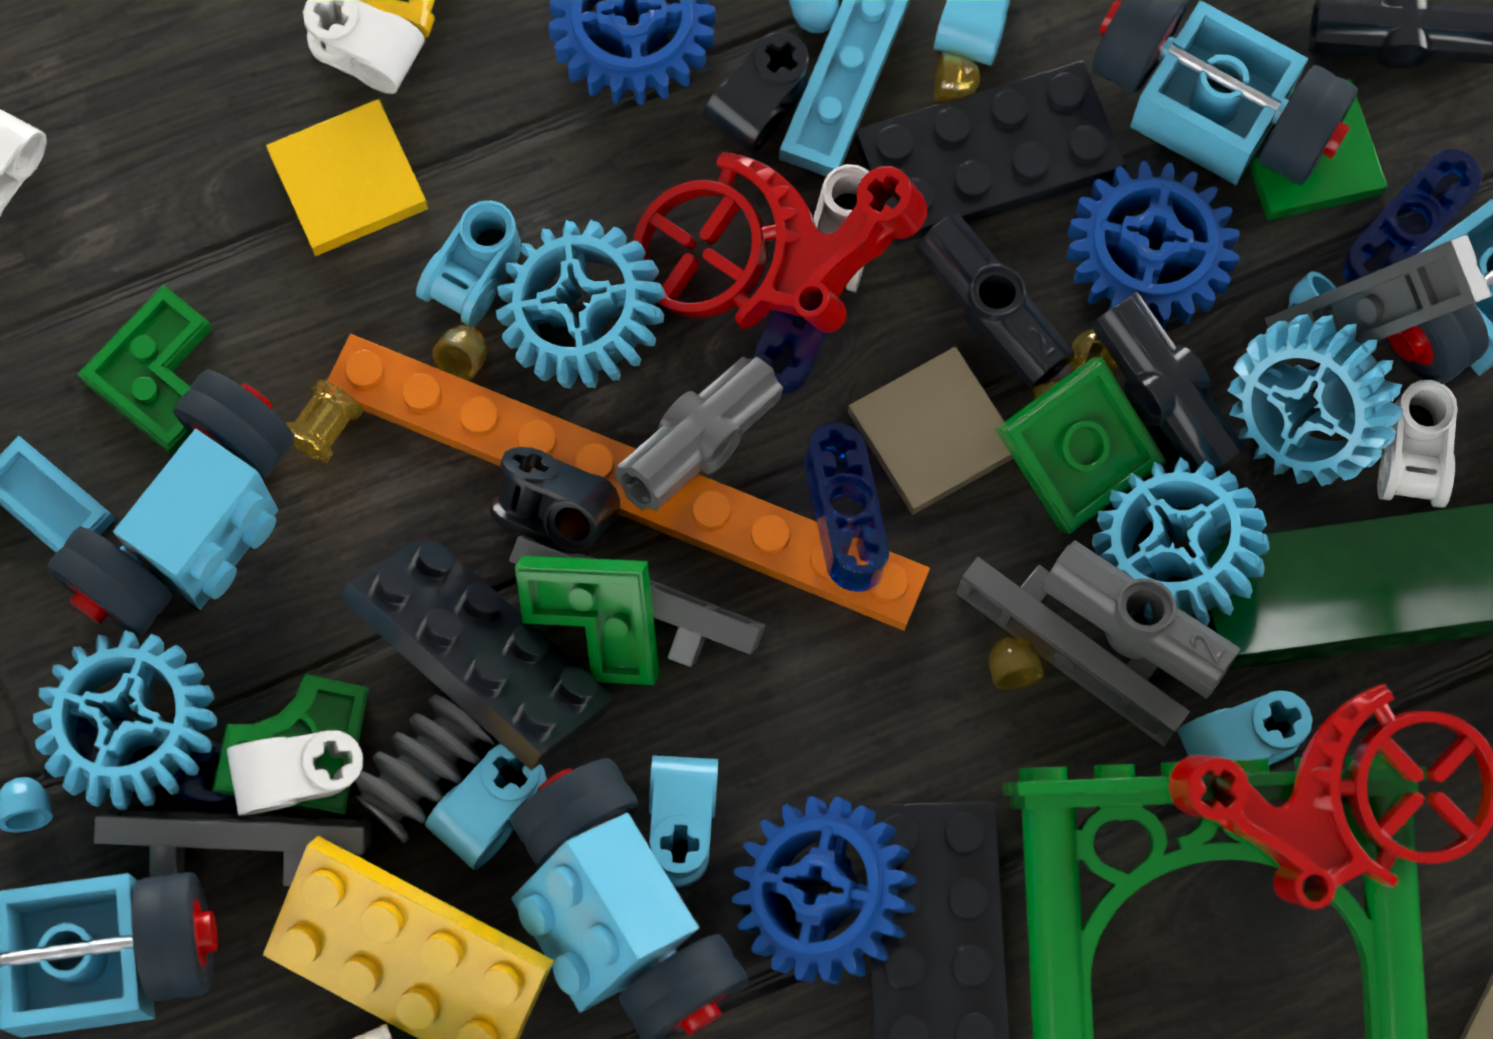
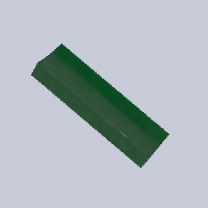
M1493 503L1266 534L1269 541L1268 553L1258 556L1263 560L1265 566L1263 577H1247L1253 590L1250 599L1232 594L1229 597L1234 608L1231 616L1220 612L1216 606L1208 610L1210 621L1207 625L1208 628L1241 649L1228 670L1493 634ZM1230 539L1221 540V544L1209 553L1207 562L1211 568L1225 553ZM1190 549V556L1194 558L1192 551Z

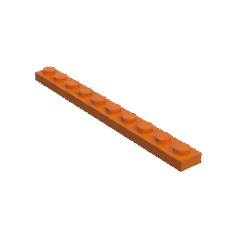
M353 334L349 335L324 385V390L328 397L498 466L501 465L502 457L507 450L516 447H531L583 471L600 475L610 481L620 497V511L618 515L903 631L907 627L930 570L925 565L699 474L692 478L657 511L650 508L641 510L626 498L622 486L615 479L617 466L636 450L635 448Z

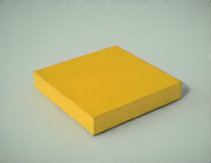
M379 99L266 145L315 256L428 210L427 201Z

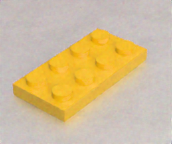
M320 836L312 840L305 849L263 953V956L418 1039H519L554 963V960Z

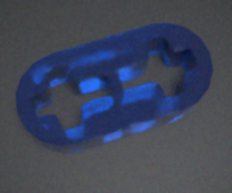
M774 310L757 345L754 358H760L772 368V360L768 356L779 358L787 342L794 344L792 364L797 369L786 367L782 374L774 373L777 381L783 387L782 394L791 393L800 388L807 380L829 333L820 332L808 321H806L803 330L796 328V315Z

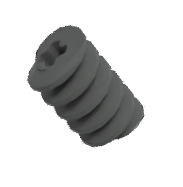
M436 694L428 700L435 720L415 713L409 720L417 738L413 739L402 733H395L391 737V741L399 757L394 758L378 751L372 759L380 776L377 778L360 771L358 778L355 780L361 796H356V798L403 843L409 837L401 819L406 816L424 824L427 816L420 800L425 797L439 803L445 797L438 783L441 778L457 785L464 780L457 762L459 759H462L476 766L481 762L482 758L475 746L478 740L494 747L496 746L491 738L466 712L449 699Z

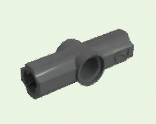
M742 357L699 395L689 391L680 396L663 416L657 432L617 466L615 479L622 486L626 498L641 510L650 508L657 511L701 470L706 474H711L718 470L736 450L743 433L780 401L783 387L777 381L773 368L758 357L754 359Z
M1076 540L1071 545H1068L1057 559L1041 588L1105 631L1110 646L1118 654L1132 659L1146 658L1206 699L1217 687L1241 650L1176 607V601L1171 591L1165 585L1153 579L1139 578L1135 580ZM1148 602L1152 609L1153 615L1151 616H1153V620L1151 622L1153 625L1138 624L1129 617L1128 613L1137 612L1144 615V607Z

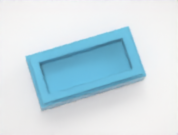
M20 436L0 454V506L55 553L64 546L66 540L78 527L88 528L101 535L115 520L107 509Z

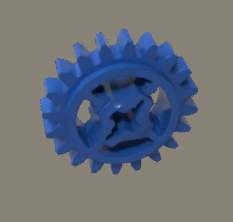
M550 0L551 17L555 20L549 22L548 25L550 40L557 42L554 45L557 63L569 62L568 75L571 82L578 81L588 75V93L591 96L598 94L604 86H611L613 104H618L621 101L625 90H632L638 105H644L646 89L651 87L664 100L669 98L668 80L673 79L678 84L688 87L690 85L688 66L704 69L706 66V52L703 49L714 47V30L710 27L715 25V6L707 5L709 0H606L600 2L601 0ZM597 5V12H591V10ZM633 21L638 22V24L632 26L627 25V22ZM676 33L674 38L667 44V34ZM592 41H599L601 49ZM667 44L661 50L651 54V52L658 46ZM604 50L612 51V52L618 54L619 56H615V55L609 54V53L605 52Z
M1141 161L1135 179H1131L1129 174L1120 166L1115 169L1112 187L1101 179L1094 181L1091 191L1092 199L1087 197L1079 199L1075 211L1079 218L1071 219L1067 236L1075 241L1069 244L1066 259L1072 262H1083L1076 268L1073 277L1074 283L1094 282L1087 302L1093 304L1107 297L1111 300L1110 310L1130 295L1138 292L1163 329H1165L1171 312H1174L1177 318L1186 325L1192 319L1194 305L1205 312L1211 310L1216 300L1214 292L1225 293L1231 281L1230 276L1226 272L1234 271L1240 256L1229 250L1235 247L1240 236L1239 230L1223 228L1228 223L1233 212L1231 207L1211 208L1218 189L1214 186L1204 190L1202 193L1195 192L1194 187L1197 181V173L1194 171L1188 174L1182 182H1176L1174 180V167L1172 163L1165 165L1159 178L1153 177L1150 166L1146 161ZM1148 208L1143 214L1126 216L1122 225L1110 223L1127 211ZM1177 217H1178L1180 220H1182V221L1188 226V228H1185V227L1178 221ZM1149 241L1157 243L1156 250L1148 248ZM1108 250L1113 251V259L1111 258ZM1113 260L1122 263L1127 268L1130 276L1122 271ZM1182 266L1195 269L1181 280L1157 284L1162 276L1179 274Z
M811 796L808 797L806 802L805 816L797 808L785 804L782 806L784 827L781 828L766 820L760 823L761 829L767 837L765 845L745 842L743 847L749 855L755 858V864L753 867L743 866L735 868L734 874L748 881L750 888L747 891L734 895L732 902L752 909V912L738 923V928L750 934L760 933L754 941L751 950L753 953L764 957L774 953L771 962L773 970L787 974L795 967L796 979L808 983L814 981L819 970L823 981L839 984L842 965L850 974L859 977L866 974L863 959L864 953L882 961L888 959L887 951L880 941L883 935L886 934L900 939L904 938L905 932L899 925L893 922L892 918L895 913L914 912L915 906L898 897V891L915 884L916 877L896 870V866L903 863L910 853L908 849L900 845L887 846L896 830L885 822H880L873 826L875 820L874 811L860 805L852 813L851 803L841 797H835L828 810L824 801ZM820 841L818 848H811L809 855H806L799 863L789 866L803 849ZM848 841L856 848L863 859L867 871L868 885L861 884L855 878L854 872L851 869V859L846 858ZM831 883L832 886L844 892L843 894L829 892V895L821 894L816 897L815 893L805 890L804 887L808 885L818 888V885H829ZM781 894L791 901L796 912V921L802 923L799 937L792 931L784 917L781 906ZM860 913L855 922L846 931L837 937L827 940L829 933L836 932L838 925L848 916Z

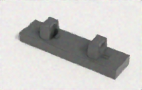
M1466 234L1264 319L1269 328L1278 321L1285 320L1290 323L1298 315L1308 314L1313 323L1322 316L1333 315L1337 332L1347 324H1357L1355 340L1362 345L1370 339L1381 340L1492 295L1484 275L1477 266L1474 250ZM1290 358L1281 361L1292 368H1295L1297 365L1309 368L1319 364L1316 361L1304 358Z
M527 534L517 537L509 561L517 564L521 556L596 558L583 553L563 551L551 543ZM650 580L653 616L678 626L668 659L692 667L693 664L697 663L706 638L747 654H751L754 650L758 649L766 624Z
M977 557L963 574L956 594L1164 747L1190 711L1148 681L1158 666L1146 658H1131L1127 664H1124L1046 607L1044 603L1050 595L1041 588L1050 572L1042 566L1038 565L1023 585L1019 587L988 563Z
M110 808L95 817L94 844L150 846V878L184 873L186 847L283 851V885L291 886L305 849L312 840L320 836L352 854L362 855L366 848L372 845L373 819L262 814L239 816L238 813L144 809L118 810L117 808Z

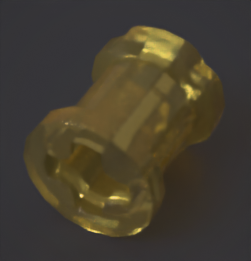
M320 379L311 388L313 397L295 422H286V425L295 436L293 447L311 459L327 464L333 456L331 446L349 421L359 419L363 409L353 397L341 388Z

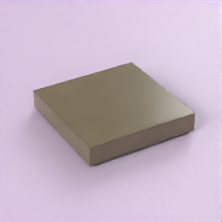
M956 346L855 401L848 407V414L912 515L1013 459L995 430L1004 423V420Z

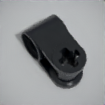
M775 32L764 37L734 74L726 78L717 88L706 105L703 118L751 154L759 151L773 135L783 117L798 99L802 97L806 89V70L809 58L806 45L799 37L789 32ZM785 66L790 67V68H791V71L788 70L787 68H784V67H785ZM770 67L776 70L777 72L774 73L770 71Z
M516 447L504 452L500 465L502 473L505 475L501 493L494 497L490 512L492 518L505 528L524 532L551 543L563 551L580 553L592 547L620 511L618 492L611 482L602 476L583 471L531 447Z

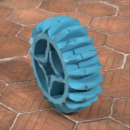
M566 220L563 227V237L556 238L550 229L542 228L541 239L544 242L543 246L535 250L531 244L521 243V251L527 258L523 265L506 263V272L515 280V283L497 286L500 298L509 303L496 310L499 322L504 326H509L502 334L504 342L509 348H518L515 355L516 360L524 368L535 365L534 373L543 381L550 380L556 374L557 381L561 386L571 389L580 374L583 383L588 388H595L598 382V371L604 370L611 380H619L621 374L617 366L618 362L625 358L629 364L640 366L641 358L634 350L638 343L644 346H655L656 337L646 328V325H657L664 322L663 312L660 308L653 305L665 298V291L661 284L652 282L659 274L657 266L652 260H643L646 251L638 241L626 244V235L615 226L604 235V229L600 223L590 220L581 235L576 224ZM586 263L604 264L618 270L623 274L625 283L612 286L608 280L593 281V277L586 269ZM561 272L558 282L551 289L544 291L548 283ZM583 289L591 301L589 304L583 302L586 308L579 312L578 319L571 310L572 305L579 307L575 301L583 297ZM620 317L614 327L600 338L603 326L609 320ZM550 323L553 328L568 327V332L575 339L576 347L557 346L543 340L537 325Z
M1308 314L1298 315L1290 323L1285 320L1278 321L1267 329L1266 334L1256 336L1249 342L1248 348H1246L1248 353H1245L1237 360L1234 369L1239 376L1231 382V386L1227 391L1240 400L1232 406L1229 415L1245 419L1247 425L1240 430L1239 438H1254L1259 446L1255 450L1253 459H1262L1269 455L1275 460L1274 475L1283 474L1291 467L1293 468L1297 485L1303 482L1307 483L1314 476L1321 486L1332 484L1339 476L1346 481L1347 479L1355 478L1363 468L1371 467L1382 457V449L1387 448L1393 442L1397 432L1392 426L1400 420L1404 409L1391 401L1400 394L1402 384L1385 380L1384 376L1392 370L1394 360H1381L1377 362L1372 353L1376 350L1378 339H1370L1362 345L1355 340L1357 324H1347L1337 332L1333 315L1322 316L1315 323H1313ZM1290 358H1304L1321 364L1315 370H1309L1300 365L1292 368L1281 361ZM1318 385V387H1317L1315 393H1310V392H1309V391H1311L1315 386ZM1312 396L1317 400L1318 404L1313 401ZM1314 408H1320L1312 415ZM1321 431L1330 436L1338 433L1347 439L1326 441L1310 436V433Z
M1181 457L1173 473L1166 474L1162 465L1155 461L1151 471L1153 478L1143 481L1141 477L1131 473L1128 482L1132 491L1126 494L1111 490L1110 501L1115 510L1098 511L1097 521L1103 531L1093 535L1092 545L1096 553L1135 580L1139 578L1153 579L1165 585L1171 591L1176 601V607L1188 615L1195 614L1196 619L1205 626L1210 621L1208 610L1216 606L1220 612L1231 616L1234 608L1229 597L1235 594L1250 599L1253 590L1247 577H1263L1265 566L1263 560L1258 556L1268 553L1269 550L1267 535L1261 532L1265 529L1264 527L1267 526L1263 511L1254 508L1256 500L1252 491L1247 487L1238 489L1239 485L1236 476L1231 474L1230 471L1216 478L1213 465L1207 461L1195 473H1191L1188 462L1184 461ZM1180 507H1195L1190 510L1183 511L1175 509ZM1151 521L1153 530L1150 536L1139 544L1141 551L1131 557L1132 548L1138 534ZM1167 530L1173 534L1177 541L1185 539L1187 546L1189 544L1194 558L1190 557L1184 547L1175 548L1174 543H1171ZM1231 530L1229 544L1225 553L1211 568L1207 562L1209 553L1221 544L1219 537ZM1171 577L1188 579L1182 582H1163ZM1147 602L1144 607V617L1148 624L1153 625L1151 622L1153 620V616H1151L1153 615L1152 609ZM1130 612L1128 614L1134 616L1137 612Z
M125 630L120 638L118 648H114L106 635L98 634L95 644L97 653L89 656L82 647L73 646L72 655L78 664L70 671L63 665H53L52 673L61 684L58 688H39V697L52 708L33 714L34 724L39 729L47 731L35 740V745L41 754L52 755L48 759L45 768L54 778L65 776L63 788L71 795L75 796L86 789V800L91 805L99 807L110 794L113 805L118 810H126L131 802L132 793L136 792L140 801L145 806H153L156 797L153 787L162 784L170 794L178 793L180 787L173 775L179 769L183 770L187 775H198L199 767L189 755L192 751L198 753H208L211 751L212 743L199 731L208 730L217 725V718L214 713L203 709L214 700V694L209 686L198 685L204 677V673L197 663L185 665L187 655L181 647L174 645L164 652L163 641L159 636L153 634L140 647L136 635L131 631ZM122 677L117 686L111 691L102 694L94 693L103 684ZM155 678L166 683L173 690L176 704L173 724L164 721L159 713L151 711L155 698L151 688ZM133 710L141 722L137 720L134 723L129 721L123 722L119 729H117L109 718L114 720L117 717L127 719ZM78 717L87 719L93 727L99 728L95 743L99 753L95 763L83 758L78 748L76 737ZM147 746L159 747L149 757L128 765L134 753L139 749Z

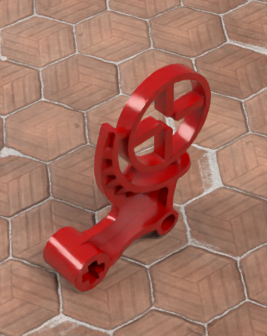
M721 152V156H718L716 163L722 170L718 181H690L679 184L661 194L642 215L636 227L633 241H638L646 251L643 260H649L650 243L656 228L685 248L693 250L697 246V241L690 234L666 219L665 216L676 206L690 199L703 196L721 197L723 199L701 229L700 237L707 244L714 245L738 210L742 208L748 218L752 233V248L745 269L742 270L714 250L707 248L702 253L703 258L736 282L724 293L713 299L698 303L676 301L700 266L698 259L692 254L686 253L662 285L665 291V298L657 303L672 313L690 318L716 316L737 306L739 310L734 319L741 329L753 327L771 310H776L803 317L820 332L831 333L840 329L845 323L847 316L846 307L838 297L847 283L863 266L881 255L893 239H905L914 235L925 222L927 203L922 193L900 169L892 166L878 167L869 171L862 178L857 188L858 203L842 226L834 233L824 234L817 229L810 209L802 196L783 176L769 166L754 159ZM736 175L750 181L762 191L771 207L775 223L764 225L755 207L738 191L732 188ZM891 197L899 202L893 209L885 204ZM776 239L774 257L770 269L758 290L750 298L748 295L757 285L766 265L768 241Z
M1379 684L1345 702L1320 726L1301 759L1293 794L1290 800L1283 806L1276 808L1270 805L1248 783L1246 774L1238 764L1230 759L1204 755L1186 757L1171 772L1168 787L1170 797L1176 807L1187 815L1211 819L1219 823L1226 830L1243 837L1266 852L1280 866L1273 878V888L1279 898L1299 906L1321 909L1332 901L1337 887L1362 873L1380 884L1394 889L1399 878L1389 871L1396 858L1427 864L1443 863L1459 858L1474 849L1486 837L1493 826V750L1474 727L1455 716L1429 711H1413L1394 715L1388 705L1389 702L1394 700L1393 695L1387 689L1386 684ZM1374 713L1379 724L1365 736L1358 746L1350 765L1348 778H1340L1342 763L1351 739L1363 722ZM1420 722H1430L1444 726L1459 737L1427 769V779L1436 782L1445 781L1467 756L1473 752L1481 773L1482 795L1477 814L1471 822L1444 793L1429 792L1426 796L1427 803L1460 837L1442 848L1420 852L1409 850L1397 844L1391 837L1423 804V795L1416 792H1406L1376 822L1368 802L1367 778L1371 762L1378 751L1406 781L1420 782L1424 777L1423 771L1390 736L1406 726ZM1204 774L1216 776L1210 785L1212 791L1216 794L1213 800L1201 798L1207 790L1205 784L1201 781ZM1341 796L1349 797L1350 807L1358 826L1366 837L1381 849L1375 861L1366 854L1354 838L1343 812ZM1305 880L1306 885L1304 890L1302 891V885Z

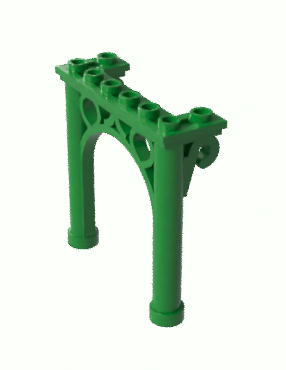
M1381 754L1374 756L1367 778L1368 802L1376 822H1378L1406 792L1419 793L1418 782L1406 781ZM1345 756L1346 769H1341L1340 778H1348L1353 756ZM1295 758V771L1270 772L1269 759L1232 761L1242 768L1247 776L1248 783L1265 800L1291 798L1302 758ZM1179 762L1161 763V777L1135 778V765L1121 764L1094 766V779L1068 780L1067 767L1018 769L1019 782L1002 783L1003 796H1010L1011 809H1022L1033 1039H1093L1091 968L1094 952L1106 924L1115 911L1139 888L1169 871L1205 861L1245 860L1279 869L1280 866L1261 848L1243 837L1226 830L1219 823L1200 817L1196 825L1187 833L1173 837L1177 849L1164 853L1168 842L1164 826L1156 815L1144 809L1143 805L1174 804L1170 797L1168 785L1170 774ZM1420 766L1419 768L1424 773L1422 780H1427L1426 766ZM1203 775L1201 781L1207 788L1205 794L1201 797L1202 799H1214L1216 794L1212 791L1210 785L1216 776ZM1341 802L1347 824L1354 838L1366 854L1375 861L1381 849L1374 845L1362 832L1353 816L1351 807ZM1076 807H1096L1095 811L1085 817L1077 830ZM1414 814L1391 837L1394 842L1412 851H1416ZM1135 820L1148 833V852L1139 863L1126 873L1103 863L1095 853L1093 846L1094 835L1098 828L1107 821ZM1218 828L1225 837L1235 841L1205 843L1214 837ZM1396 858L1389 871L1399 878L1394 889L1382 885L1362 873L1364 911L1342 885L1336 888L1334 898L1330 903L1347 924L1360 957L1366 1039H1428L1417 862ZM1079 860L1082 861L1088 871L1111 883L1110 887L1092 907L1083 924Z

